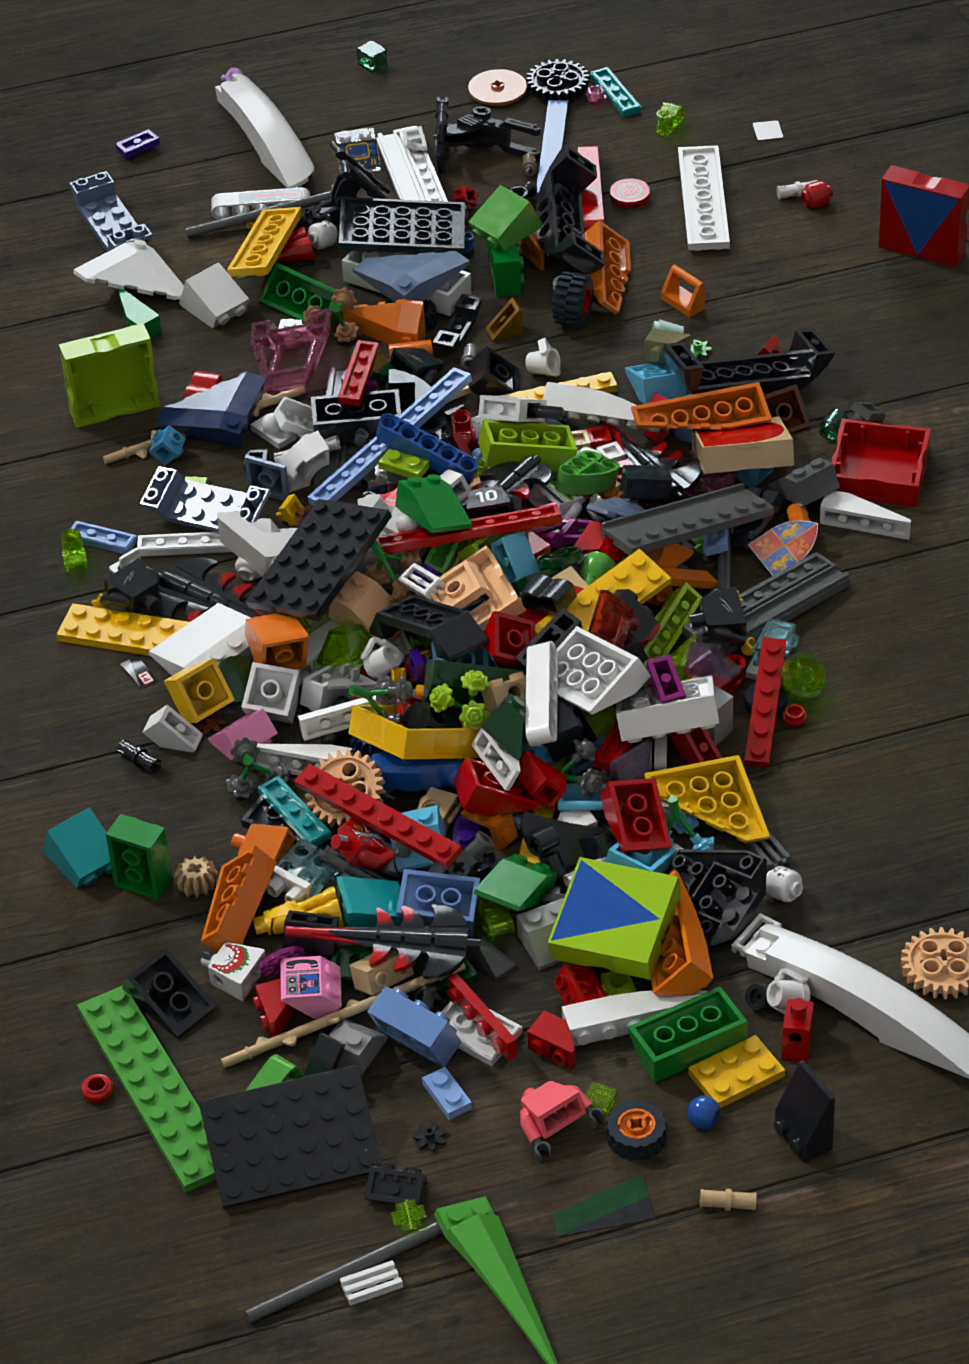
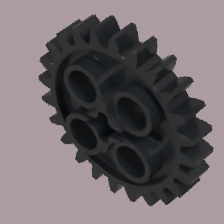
M558 59L555 62L548 60L547 64L540 62L541 66L534 65V69H530V73H527L526 84L528 91H531V95L536 94V98L542 97L543 101L546 99H576L575 95L582 96V92H586V88H589L590 79L585 66L580 67V63L573 64V61L567 63L566 59L562 60V62H559Z

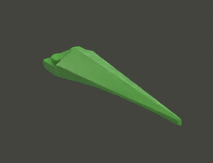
M481 1197L437 1208L434 1216L445 1238L489 1286L525 1333L545 1364H558L500 1218L494 1214L487 1198Z

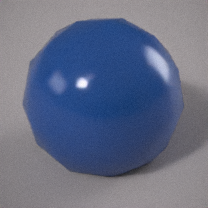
M709 1096L696 1097L687 1108V1117L690 1123L697 1129L703 1130L711 1129L720 1113L719 1103Z

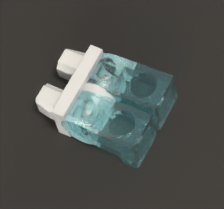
M300 838L275 866L272 878L269 880L266 889L267 893L275 898L282 892H285V902L295 900L296 903H299L319 894L323 886L330 879L335 881L341 873L338 872L339 869L329 863L326 864L325 861L320 859L324 850H318L317 846Z

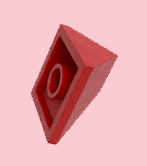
M498 611L492 612L484 630L489 643L483 645V647L494 658L497 667L507 669L525 668L515 660V657L535 637V621Z

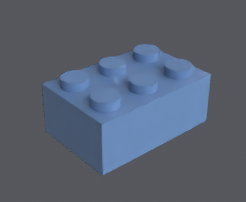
M385 986L367 1011L383 1034L441 1067L446 1066L461 1044V1040L456 1034L457 1030L449 1024L451 1020L441 1012L434 1014L429 1011V1007L419 1000L415 1002L409 1000L408 995L398 988H395L393 991Z

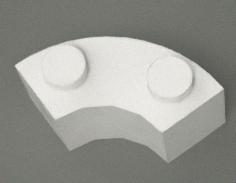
M318 431L303 435L280 461V464L286 465L289 493L310 486V481L314 474L322 467L330 464L329 448Z

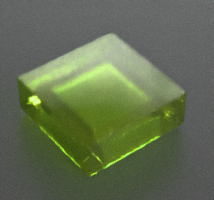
M592 1081L585 1096L592 1102V1108H601L604 1114L607 1115L617 1097V1089Z

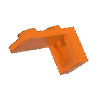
M466 810L461 812L462 818L489 828L495 848L503 850L518 837L512 813L481 815L478 813L472 814Z

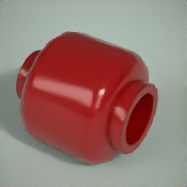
M822 180L806 184L804 191L801 192L803 203L806 207L809 206L813 210L828 206L831 197H833L831 186Z

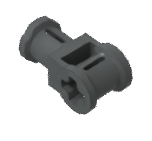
M478 831L476 838L448 868V872L451 875L467 876L488 850L495 848L493 840L487 834ZM461 861L465 864L462 869L458 866Z

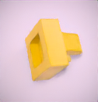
M292 494L285 499L278 509L280 512H277L276 516L280 522H287L290 527L295 526L299 520V517L295 515L299 508L305 510L297 496Z

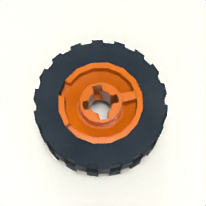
M640 1100L625 1101V1103L617 1105L614 1110L612 1109L610 1116L607 1117L608 1145L611 1146L612 1151L617 1153L619 1157L632 1161H641L646 1158H652L653 1155L661 1151L662 1147L664 1148L667 1138L666 1118H664L662 1110L660 1111L656 1105Z

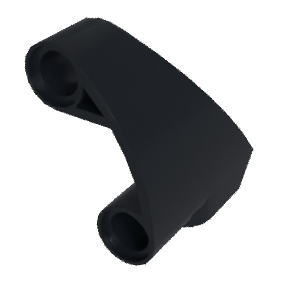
M527 811L523 813L519 824L530 853L537 856L539 863L549 865V870L557 872L556 878L566 874V869L577 865L579 857L592 860L607 857L608 850L615 845L610 829L559 821Z

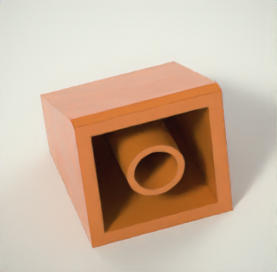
M275 613L246 619L245 637L256 663L294 670L306 668L309 636L295 616Z

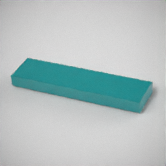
M608 67L590 72V78L623 117L641 113L640 104Z
M279 776L258 786L259 794L310 849L332 838L331 831Z

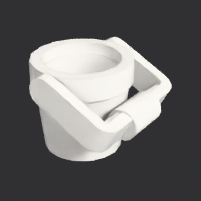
M546 338L538 340L539 351L530 352L526 356L525 364L527 371L530 374L559 376L561 372L558 351L555 348H551Z
M372 637L360 658L363 660L364 669L367 674L377 680L379 678L384 679L387 676L392 678L391 669L400 666L404 655L387 640ZM375 643L379 645V649L372 650Z
M789 967L780 969L778 975L775 976L774 981L769 984L767 989L769 1005L785 1014L787 1000L802 998L805 1001H810V989L807 984L808 978ZM786 974L793 977L794 979L785 980Z

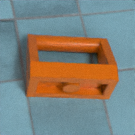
M674 264L670 268L662 288L661 299L690 318L705 309V284ZM679 277L695 287L693 294L679 285Z

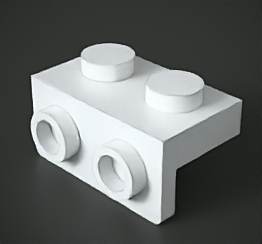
M284 397L273 413L279 428L286 433L293 432L300 437L313 433L311 406Z

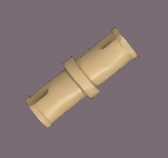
M727 1188L725 1191L701 1189L700 1207L724 1208L725 1211H730L731 1208L756 1210L757 1194L755 1192H732V1189Z

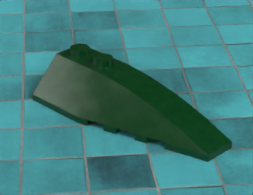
M427 659L422 702H431L429 696L432 690L438 685L442 686L446 683L453 690L451 696L456 702L462 705L468 704L470 697L469 689L462 687L463 683L460 678L465 676V673L470 670L481 671L484 676L488 677V682L503 678V681L510 680L509 675L523 672L526 675V671ZM478 691L474 701L485 704L482 692ZM454 707L455 712L462 713L461 709Z

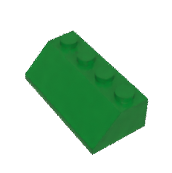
M275 262L259 301L304 321L305 316L303 313L308 310L310 305L314 307L318 305L323 312L332 310L331 307L334 302L331 300V297L337 289ZM333 314L325 316L326 323L321 326V330L326 331L338 321L337 317Z
M721 986L634 1023L628 1026V1031L641 1065L654 1083L746 1040L747 1020Z

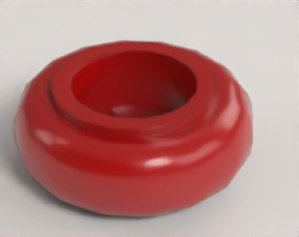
M93 1074L87 1077L81 1085V1094L84 1099L92 1103L106 1101L114 1091L112 1080L103 1074ZM103 1086L99 1091L91 1090L93 1087Z

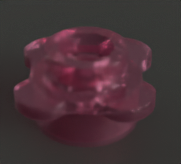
M598 85L589 87L588 91L585 92V96L588 97V101L591 103H599L607 99V95H604L603 87Z

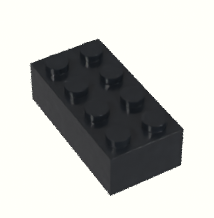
M398 389L364 392L360 406L338 404V395L311 397L314 432L318 431L323 439L337 435L340 443L355 442V433L359 428H363L369 433L368 440L376 437L379 419L383 414H393L397 417L401 414Z

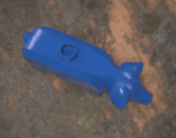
M386 751L375 753L370 757L371 761L374 760L376 762V768H380L383 773L380 777H383L385 780V784L381 785L385 790L384 794L395 789L407 792L425 790L426 793L430 787L443 790L449 786L456 789L453 779L465 758L401 759ZM378 794V795L382 798V800L384 801V796H385V795H384V794Z

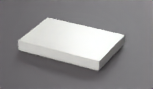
M450 1001L441 1011L451 1020L449 1024L457 1030L456 1034L461 1040L458 1049L490 1066H493L502 1056L501 1053L498 1054L494 1050L491 1041L479 1033L476 1024L472 1020H467L458 1004H453ZM490 1010L515 1039L523 1033L522 1026Z

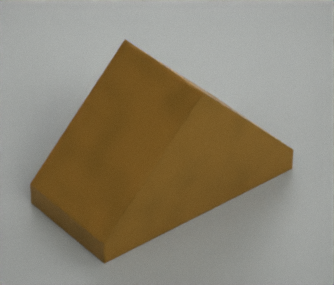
M513 297L485 328L492 341L498 342L524 335L523 311Z

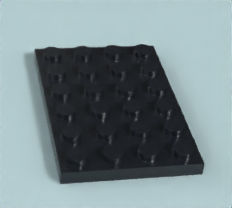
M341 197L338 250L408 254L457 251L464 255L465 202Z
M318 499L245 601L246 604L252 609L319 621L392 517L391 513L387 509Z
M358 1065L198 1101L223 1209L369 1175L370 1166L378 1167L379 1163H382Z

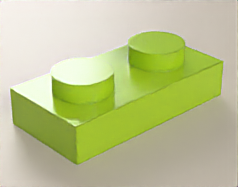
M390 448L378 461L379 469L407 478H421L429 469V460Z

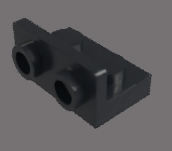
M379 1163L378 1167L370 1166L364 1199L366 1201L420 1209L424 1184H427L428 1179L425 1174L421 1173L422 1170L406 1167L405 1171L395 1170L393 1165Z

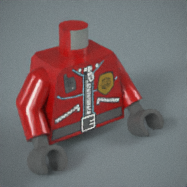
M354 818L341 825L337 830V834L331 838L332 848L339 850L349 863L378 871H383L388 863L396 860L395 857L407 858L411 854L409 848L396 842V849L393 850L378 831Z

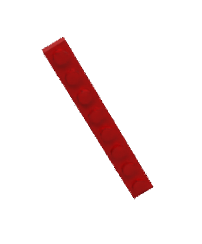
M552 504L470 519L472 528L431 533L425 528L381 535L375 541L379 543L387 554L402 551L412 552L418 548H434L441 544L461 543L464 540L473 538L483 539L495 534L505 535L517 530L528 531L539 526L550 527L556 523H561L562 518L558 505Z
M309 764L294 780L296 787L445 869H448L463 852L459 844L312 764Z

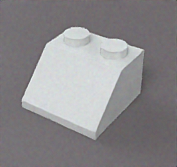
M253 662L242 703V709L247 715L264 708L270 720L293 724L298 704L300 671Z

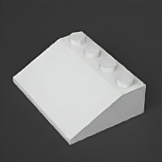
M217 603L151 649L149 655L172 676L185 668L210 658H214L217 665L220 661L230 656L239 655L252 660L253 655L245 637V621L250 617Z
M578 626L556 648L558 653V697L591 715L634 695L651 677L638 657Z
M712 675L681 681L686 698L661 703L653 696L651 688L648 687L617 702L616 716L621 740L635 743L641 741L644 737L661 738L670 732L683 734L690 732L692 728L710 729L715 727V724L719 723V714Z

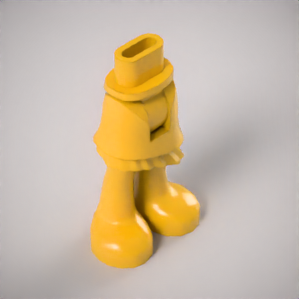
M334 886L299 903H296L295 900L291 902L288 900L280 906L263 911L264 915L253 918L257 935L266 932L272 935L271 931L274 934H283L284 921L289 910L340 917L339 928L344 927Z

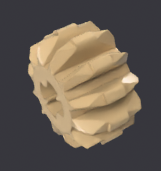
M194 856L191 860L185 858L183 863L177 864L174 878L180 892H185L187 897L195 894L198 898L199 894L208 895L209 890L215 889L218 874L212 861H207L205 856L201 859H197Z

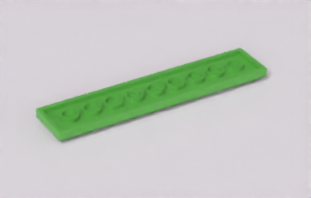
M120 986L77 1004L79 1014L185 1193L216 1180L200 1108L132 996L123 990V986Z

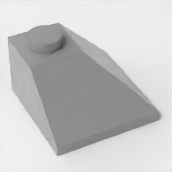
M347 1019L339 1021L329 1034L330 1037L346 1044L338 1067L346 1068L358 1065L361 1076L388 1039L385 1034Z

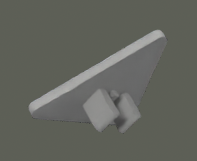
M350 663L345 665L337 664L327 684V688L330 690L349 689L351 685L372 688L377 685V682L360 674L359 667L352 670L350 669Z

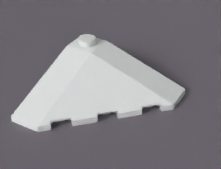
M142 240L124 243L73 271V274L89 283H95L96 280L101 283H108V287L123 290L125 286L137 289V293L152 296L153 293L167 295L166 298L171 300L180 299L184 285L157 252Z

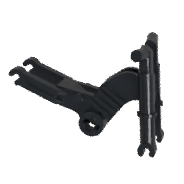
M440 97L436 98V135H434L438 173H446L444 159L446 145L452 147L465 145L472 148V146L475 147L479 143H487V146L499 145L503 151L521 156L531 153L535 156V160L540 159V152H536L535 148L510 142L511 129L532 136L541 135V128H537V124H530L507 118L504 121L493 119L491 117V109L484 106L475 107L473 115L467 114V116L458 118L456 124H448L447 118H449L447 108L449 106V98L446 97L445 100H441Z
M335 141L329 143V147L340 160L339 164L342 172L337 175L334 184L331 185V198L323 200L315 206V209L321 207V211L318 213L320 218L313 219L312 224L329 221L333 225L340 226L341 197L357 198L356 195L362 188L369 197L390 199L383 193V191L390 193V190L386 184L378 181L372 172L367 171L358 161L341 149ZM307 224L299 228H296L293 230V232L302 227H305L306 232L308 233V229L312 224Z

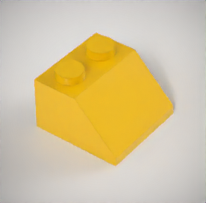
M214 658L185 668L164 680L180 715L189 723H197L235 700Z

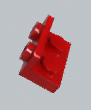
M564 963L555 978L554 984L565 1006L607 997L591 966Z

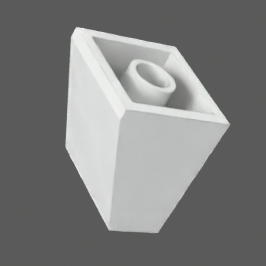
M218 262L185 281L179 304L208 326L215 328L218 325H225L232 317L241 316L245 313L249 298Z

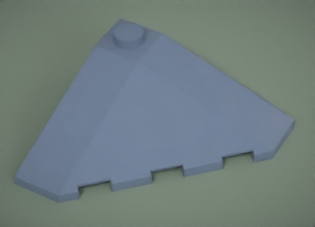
M457 251L418 253L417 255L404 254L391 255L389 257H367L352 270L393 302L399 299L423 302L467 267L470 261Z
M619 497L587 505L588 510L604 521L646 510L637 504L638 500L622 499ZM683 541L678 543L694 550L695 554L697 553V550L689 542Z

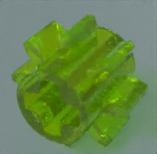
M415 1199L395 1203L396 1211L390 1212L393 1225L400 1224L401 1231L422 1226L420 1219L426 1218L422 1204L417 1205Z

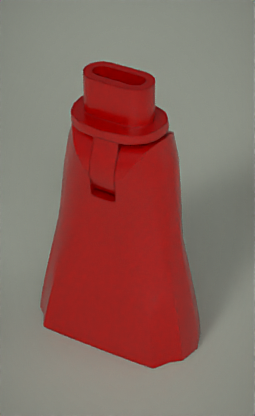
M305 227L292 232L276 263L314 261L312 244L307 236Z

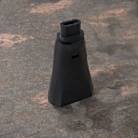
M751 486L746 487V489L772 505L774 513L772 516L735 526L732 537V549L734 551L749 553L750 547L748 544L763 535L769 525L783 510L785 500L779 492L765 490L762 497V489Z

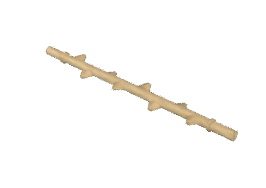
M302 385L285 392L281 391L274 396L264 393L262 400L257 404L253 416H258L260 409L280 403L284 397L291 399L305 394L304 386ZM152 430L150 440L128 448L123 447L122 450L103 456L105 464L123 458L127 459L134 454L142 459H146L148 449L151 448L153 443L152 437L157 431Z
M464 962L461 965V967L452 974H455L466 969ZM420 976L391 989L394 991L395 988H398L404 993H409L423 987L427 983L431 984L438 980L442 981L445 977L424 979L423 976ZM379 994L362 1001L351 999L343 1009L270 1039L259 1037L255 1045L251 1047L246 1046L241 1051L221 1058L224 1068H228L244 1060H251L252 1057L283 1044L294 1046L297 1039L368 1010Z

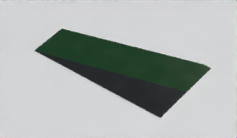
M642 1174L552 1214L557 1236L652 1219L655 1218V1214Z

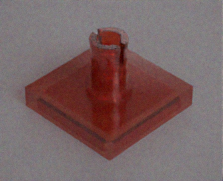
M600 590L588 632L623 650L628 631H635L638 628L639 620L633 615L635 611L633 607L609 590Z

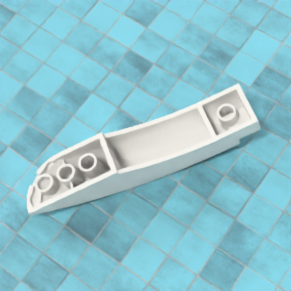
M232 74L233 82L225 81L221 85L215 86L218 102L234 117L246 133L261 158V163L286 188H297L309 181L308 177L313 176L315 172L314 165L295 132L274 103L248 77L242 74Z
M766 924L759 929L761 937L745 952L748 968L773 978L778 975L782 968L789 967L808 978L807 984L809 985L811 995L856 1021L877 1036L880 1043L969 1079V1033L941 1011L886 975L829 946L774 924ZM786 974L785 980L794 979L793 977Z

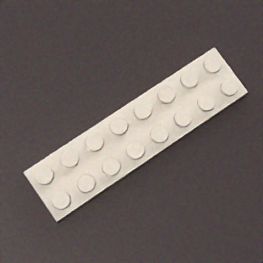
M718 146L678 147L688 250L730 249Z

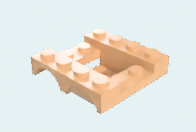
M487 545L441 575L439 578L443 580L445 585L443 587L438 586L436 594H430L431 600L462 609L486 593L490 599L469 612L482 630H485L494 611L517 617L526 611Z

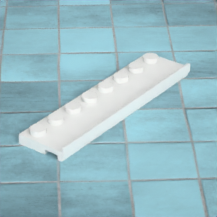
M417 126L393 130L394 134L383 136L382 133L378 134L376 138L377 145L399 199L447 201L427 150L421 151L405 147L402 130Z

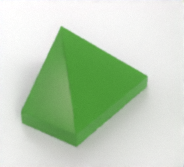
M451 542L441 544L438 547H431L424 564L433 567L437 573L443 575L456 562L457 552H459L461 543Z

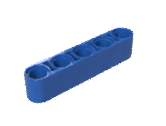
M386 413L380 417L376 431V437L380 442L399 452L429 460V468L440 474L450 469L463 474L468 485L473 483L478 468V462L474 457L393 414Z

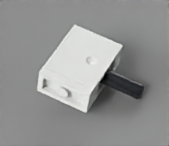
M480 395L478 418L509 422H545V419L562 420L565 412L563 407L546 405L547 400Z

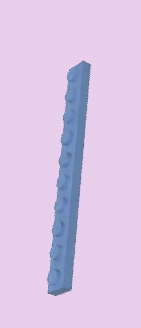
M454 367L398 417L420 428L472 381L471 374ZM374 437L307 496L309 504L314 505L318 499L337 501L378 465V461L389 448H393L380 442L377 437Z

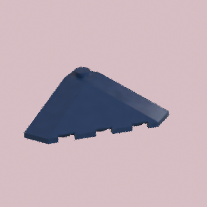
M244 372L234 379L225 380L211 386L206 391L190 395L178 403L169 404L163 407L157 427L165 429L170 425L179 433L241 448L267 377Z

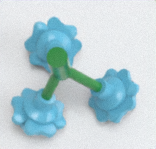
M670 796L668 804L671 815L667 823L669 836L672 833L671 827L677 830L678 834H683L685 831L686 834L691 836L690 840L694 844L692 849L714 850L715 838H701L698 833H695L693 829L699 825L698 820H696L698 818L680 811L678 798ZM670 837L671 844L673 847L676 843H674V839Z

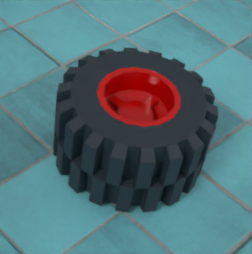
M567 271L562 272L555 285L552 299V316L555 324L582 328L590 315L594 293L593 281L590 275Z

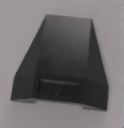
M679 849L664 872L667 875L673 870L679 873L698 915L706 943L711 946L739 937L766 894L767 860L747 850Z

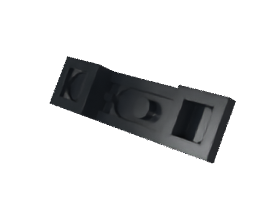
M462 294L455 305V314L445 330L438 332L432 342L433 346L451 350L458 348L467 338L474 325L482 298Z

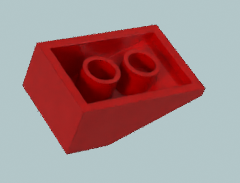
M468 757L465 758L453 779L463 809L472 814L494 815L539 810L542 806L539 800L530 795L518 777L510 790L505 791L484 762Z
M656 778L608 782L600 793L605 818L622 852L671 849L672 844Z

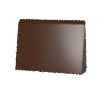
M797 384L764 395L771 417H780L789 433L811 426Z

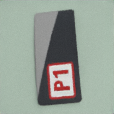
M133 657L120 664L141 689L157 682L154 675L137 657Z

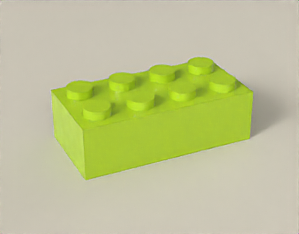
M483 420L478 440L485 466L491 468L505 462H521L527 456L533 457L538 455L541 458L540 464H547L552 471L558 472L559 467L575 457L578 450L568 425Z

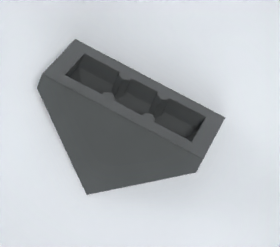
M484 936L478 938L481 939L480 949H467L466 955L495 981L516 968V964Z

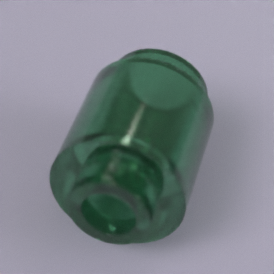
M840 409L830 410L820 424V435L826 440L836 439L841 420L848 419L846 413Z

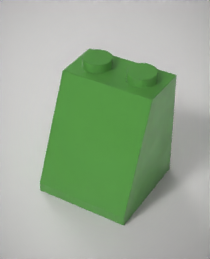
M502 185L494 191L468 221L473 229L472 233L478 239L484 238L492 247H499L504 251L543 226L531 203Z

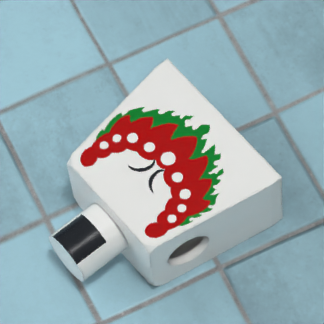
M227 942L224 943L217 954L206 950L201 957V965L208 967L209 979L212 985L244 1001L262 975L258 967L260 962L266 958L264 949Z

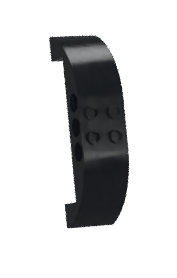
M565 144L550 165L538 193L536 213L543 224L537 230L538 243L546 253L576 273L589 274L605 266L604 252L585 240L581 193L597 178V167Z
M814 328L795 330L789 352L699 362L684 342L664 344L663 347L668 365L692 395L757 382L760 383L764 395L795 384L801 390L822 373L835 355V352Z
M389 369V390H399L402 414L427 392L431 386L415 375ZM440 409L420 429L448 443L446 432H443L447 431L446 418H442V411ZM429 468L421 478L431 474L438 476L441 474ZM387 471V491L395 490L398 486V481L408 480V478Z

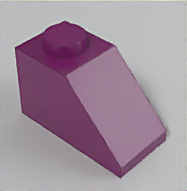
M671 655L647 660L646 669L651 675L648 683L653 696L658 701L666 703L686 698Z

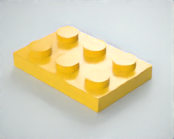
M754 1035L688 1067V1075L705 1096L712 1097L719 1103L721 1109L785 1077V1069L762 1041Z

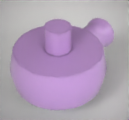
M231 68L226 75L221 76V80L233 82L232 74L243 75V73L238 68Z

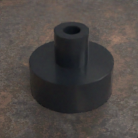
M763 983L752 984L747 988L745 1000L751 1009L765 1010L770 1007L767 1001L768 985Z

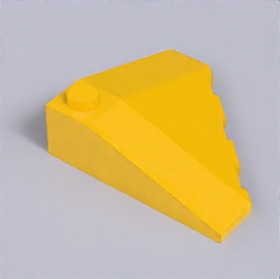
M739 755L644 773L645 779L656 778L661 800L668 803L670 796L678 798L680 811L690 816L693 815L705 821L706 824L737 837L738 840L744 843L770 838Z

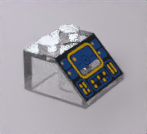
M361 128L351 131L343 130L334 133L335 142L340 148L358 161L367 171L380 170L374 128Z

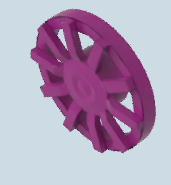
M300 946L287 947L267 956L260 962L258 968L264 978L268 976L278 977L281 974L280 961L283 958L306 957V954Z

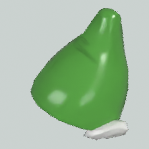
M597 551L585 554L583 559L576 562L580 564V577L588 586L616 566V563L610 556Z

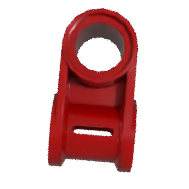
M466 410L453 412L451 415L452 435L460 431L462 435L467 437L470 446L477 448L476 433L470 413Z

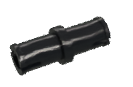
M122 740L118 744L117 749L119 750L117 752L129 758L132 764L142 766L151 773H156L161 768V760L150 755L145 748L137 747L128 740Z

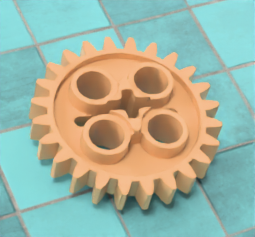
M347 749L346 754L342 755L340 750H337V757L333 758L329 753V761L319 760L321 764L319 769L360 791L366 790L365 794L383 803L382 798L378 795L385 793L384 788L381 786L385 784V780L383 777H380L383 773L380 768H376V762L374 760L371 761L367 754L362 757L360 751L357 750L353 756L350 749ZM351 770H356L354 775L347 776ZM305 794L309 801L307 805L311 810L314 809L312 813L319 817L323 824L328 820L330 827H333L336 822L340 827L352 818L313 795Z
M940 927L938 933L929 928L928 935L920 931L919 938L912 936L911 943H905V950H902L901 956L902 975L907 976V983H914V990L923 988V995L933 992V998H936L938 994H942L944 999H947L948 994L958 998V992L968 995L969 937L963 938V931L957 935L954 934L953 928L948 933H945L943 927Z

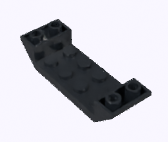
M415 594L377 612L369 628L371 635L381 639L391 638L399 630L427 637L433 640L436 656L450 662L458 661L461 659V656L469 652H476L480 650L481 646L489 643L488 637L469 611Z

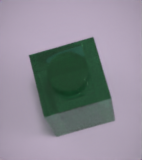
M372 40L357 48L358 64L371 73H375L388 66L386 49Z

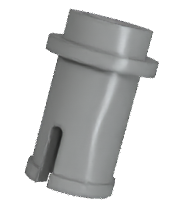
M467 344L464 347V355L461 358V365L469 370L470 360L477 355L478 349L474 344Z

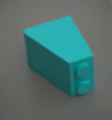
M90 807L47 830L42 851L76 888L84 884L85 886L93 884L98 879V876L105 872L106 874L112 873L106 840L107 832Z
M347 876L337 877L339 905L345 927H375L377 923V908L383 909L391 916L394 927L401 925L403 917L396 915L400 894L398 881Z

